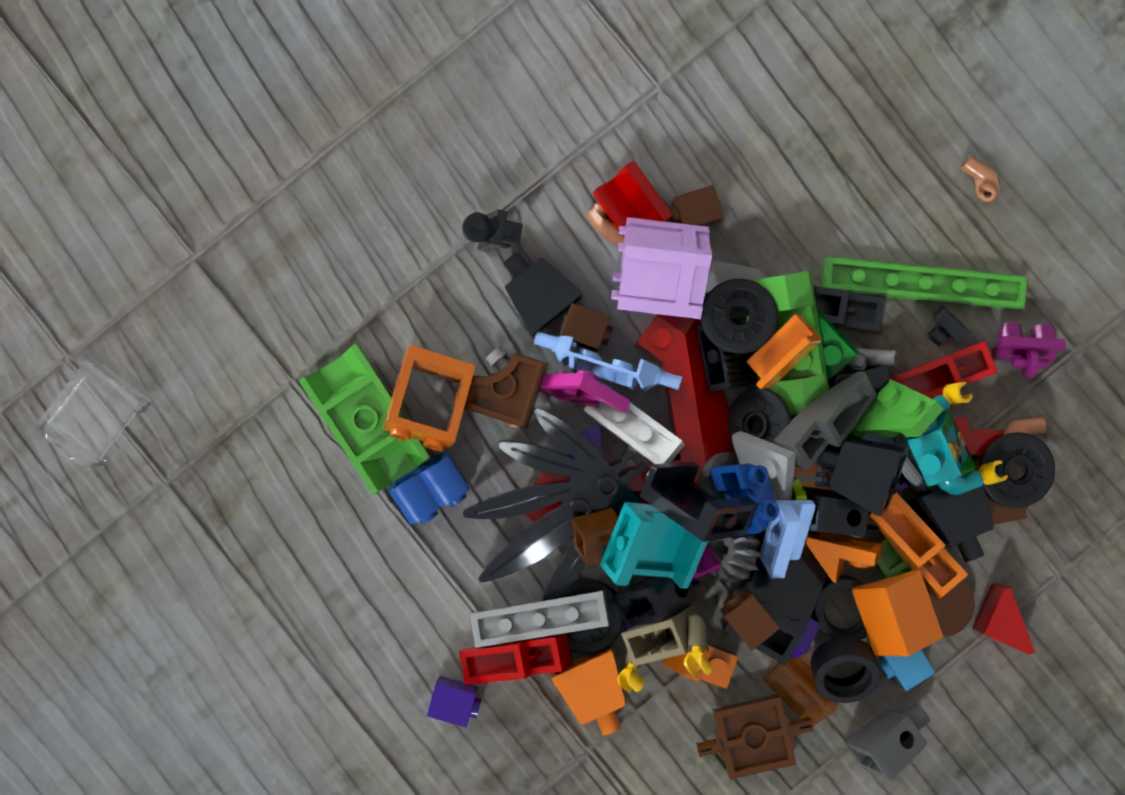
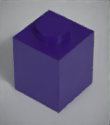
M439 676L426 717L467 728L469 718L476 719L482 698L476 697L478 686L465 685L464 682Z

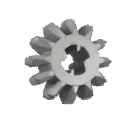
M754 534L709 541L721 563L720 569L710 572V574L729 583H738L744 579L749 580L750 571L758 570L755 561L756 558L762 555L756 550L761 542L754 537Z

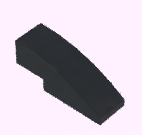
M813 286L816 307L836 328L881 335L887 303L885 297L850 293V290Z

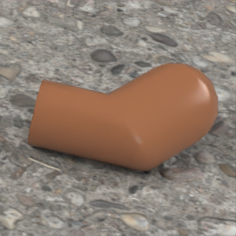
M970 155L960 170L974 178L976 194L982 202H993L999 195L997 172Z
M596 202L592 210H588L587 219L600 236L618 247V242L624 243V238L619 234L616 226L606 219L608 215L599 202Z
M1043 417L1014 420L1009 423L1004 435L1014 432L1031 435L1045 434L1047 430L1046 421Z

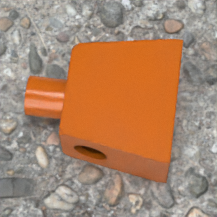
M611 646L599 653L589 654L573 661V665L562 672L551 673L554 685L581 725L596 720L603 736L612 734L621 728L615 711L623 708L626 703L622 687L617 682L618 671Z

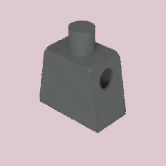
M914 705L905 714L888 709L848 737L844 743L863 769L891 781L926 747L927 741L919 730L930 722V718L918 705Z

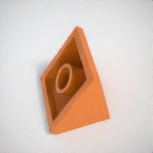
M920 569L851 589L874 656H911L944 638Z

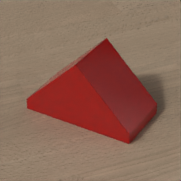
M1000 583L991 585L972 629L1028 655L1035 653L1011 587Z

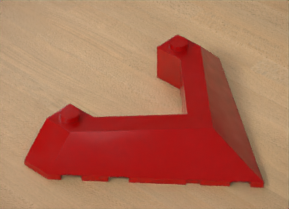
M657 314L634 346L659 363L663 371L683 377L679 390L665 386L673 434L685 444L676 455V459H673L671 463H697L700 467L694 479V484L700 488L701 471L709 458L717 453L731 452L736 454L730 439L729 409L724 391L709 393L696 329V326L701 324V319ZM649 463L646 464L648 470L639 476H634L628 486L644 504L651 505L640 497L645 484V476L653 465ZM628 467L624 468L621 472H619V474L625 471ZM542 472L534 485L568 481L570 477ZM558 501L550 506L524 515L535 522L562 502Z

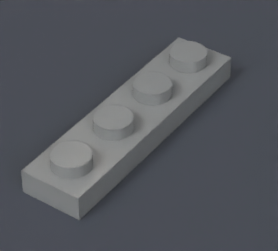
M605 590L470 613L475 648L611 625Z

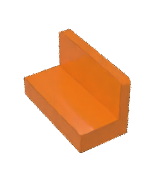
M795 314L764 346L746 361L761 378L756 383L760 390L773 387L823 340L800 314Z

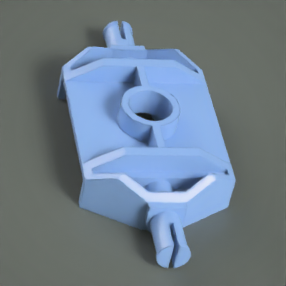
M540 331L536 334L534 345L551 349L552 352L556 353L559 362L562 361L564 366L569 365L574 371H589L599 379L617 383L633 390L639 384L644 392L659 384L679 390L682 376L665 372L662 368L643 359L640 360L637 372H635L636 369L633 368L632 364L621 360L613 359L612 364L603 362V358L599 357L600 354L582 349L581 345L574 343V337H555Z

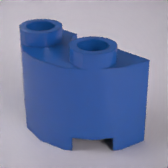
M745 463L709 468L716 491L723 492L727 499L750 497L759 503L746 534L762 532L770 521H774L777 518L779 507L774 499L773 487L769 481L768 471L764 466Z

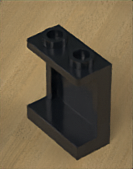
M697 463L654 464L647 472L640 497L702 542L746 535L759 503L750 497L715 499L694 484V479L700 467Z

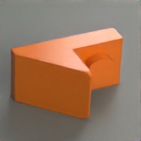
M812 531L806 540L807 546L834 583H837V580L843 574L845 560H848L852 566L859 568L874 567L881 557L883 548L882 543L843 534Z
M706 643V650L702 653L713 669L709 675H706L700 668L696 679L683 662L686 655L691 651L662 660L663 665L695 682H699V679L727 689L738 656L735 653Z

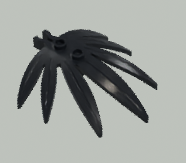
M535 407L534 413L545 432L557 445L575 456V458L550 448L518 441L501 440L499 448L510 457L531 468L552 474L567 475L570 479L568 481L544 483L515 489L490 497L464 509L463 516L465 518L500 519L531 513L558 501L562 502L511 540L479 575V581L483 583L508 576L532 565L551 553L573 535L572 518L610 508L619 516L624 502L644 504L628 484L634 476H639L648 470L647 465L641 461L637 466H629L619 474L628 466V460L635 455V451L631 446L624 450L620 459L608 463L601 452L577 429L556 415L540 407ZM574 541L554 571L542 601L560 597L584 569L586 564L575 550Z

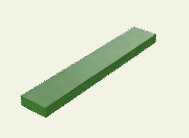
M825 257L822 287L850 290V293L885 298L1021 311L1025 310L1028 276Z

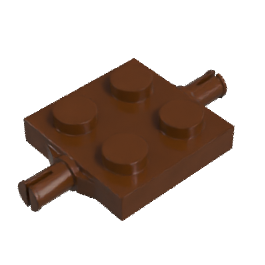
M776 694L712 709L716 723V739L697 742L696 746L699 757L720 753L725 762L727 775L732 780L797 765L793 751L794 735L813 732V726L810 717L789 721L784 712L781 696Z

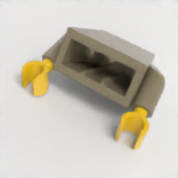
M689 604L663 622L636 625L621 633L627 647L625 659L627 668L619 673L617 682L628 694L631 693L632 689L639 692L644 686V679L636 673L637 668H640L642 664L686 654L689 651L691 652L686 655L683 662L695 679L700 668L706 675L712 672V665L702 653L706 650V620L698 612L694 604Z

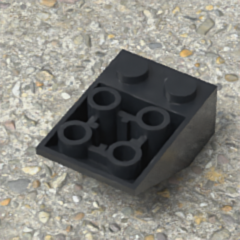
M802 552L800 559L789 560L784 578L771 579L760 557L756 558L755 564L758 570L750 571L749 580L744 579L738 589L743 592L748 588L780 628L755 649L783 665H786L802 638L828 577L821 564L804 552ZM722 616L720 623L724 631L742 640L724 616Z

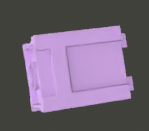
M627 217L626 226H619V234L625 235L624 243L618 242V251L622 252L620 273L613 272L612 281L618 282L619 285L618 291L612 290L611 299L618 300L617 309L701 319L712 260L709 227Z

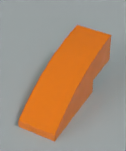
M897 492L892 497L888 511L881 516L873 513L870 514L879 530L911 571L921 570L926 588L937 600L968 576V573L944 549L946 545Z

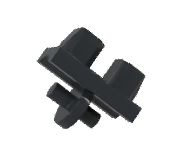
M498 209L488 215L480 212L468 215L463 221L462 231L469 241L478 243L477 250L488 252L498 247L508 249L511 244L518 245L523 224L507 220L508 212Z

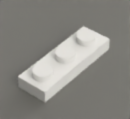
M602 401L599 408L590 406L584 408L587 415L628 446H631L632 449L653 465L671 463L685 446L681 439L632 403L629 404L627 413L617 412Z

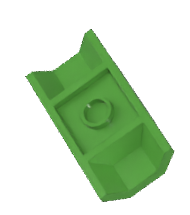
M810 270L751 280L763 286L776 303L778 322L774 334L795 314H800L821 337ZM822 341L773 387L767 388L777 393L784 400L790 415L799 414L820 395L829 390Z
M357 343L352 345L341 357L321 370L299 380L372 495L387 488L395 480L418 468L431 458L420 440L410 438L409 441L399 440L389 435L390 431L382 429L392 395ZM400 409L398 417L407 419Z

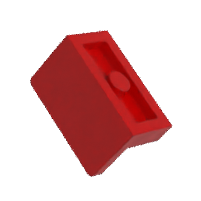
M635 161L625 165L613 179L593 191L594 197L618 231L619 226H626L627 217L667 222L674 216Z

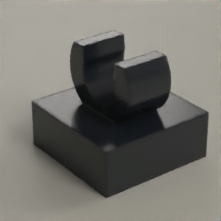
M941 305L932 314L938 324L927 335L939 347L950 335L960 343L970 332L965 325Z

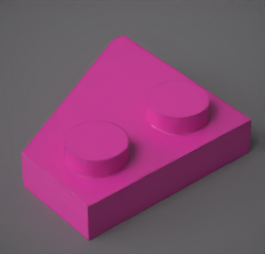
M578 370L577 373L556 371L555 374H545L540 388L560 401L579 403L599 408L602 401L621 413H627L631 401L597 381L595 374L585 370Z

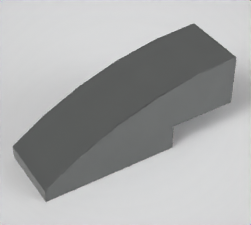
M859 371L820 395L804 408L775 438L774 442L776 445L796 453L795 466L809 470L828 444L841 446L877 398V394L866 373Z

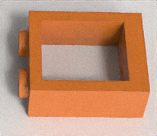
M410 344L402 360L382 429L390 431L389 435L399 440L409 441L410 438L423 441V446L432 450L443 451L444 448H450L456 440L476 365ZM412 369L459 383L446 431L398 417Z

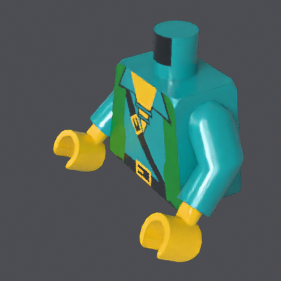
M966 382L946 385L943 389V395L933 398L944 409L921 437L908 438L909 447L928 486L938 484L942 490L951 495H960L983 486V483L991 485L1005 481L1008 478V475L998 477L995 473V466L1003 463L1000 460L980 466L978 471L975 470L976 466L950 411V405L971 401L972 394H960V389Z

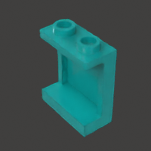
M624 502L600 566L615 585L628 586L632 575L668 577L673 579L679 588L687 589L709 541L702 542L652 505Z

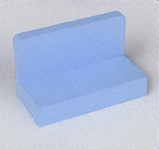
M775 500L779 507V513L774 521L769 522L760 551L762 555L760 559L771 579L784 578L789 560L800 559L816 508L812 500Z

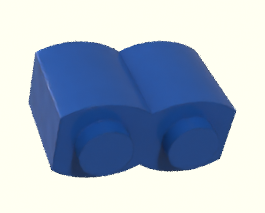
M448 450L433 457L419 468L398 478L389 486L390 494L410 525L420 522V524L429 522L437 516V510L447 504L453 507L461 503L467 497L466 493L470 490L469 482Z

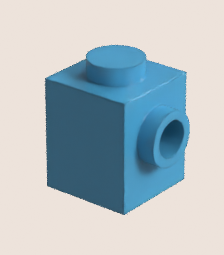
M922 650L911 656H880L881 659L877 661L879 668L886 678H893L895 683L905 691L935 674Z

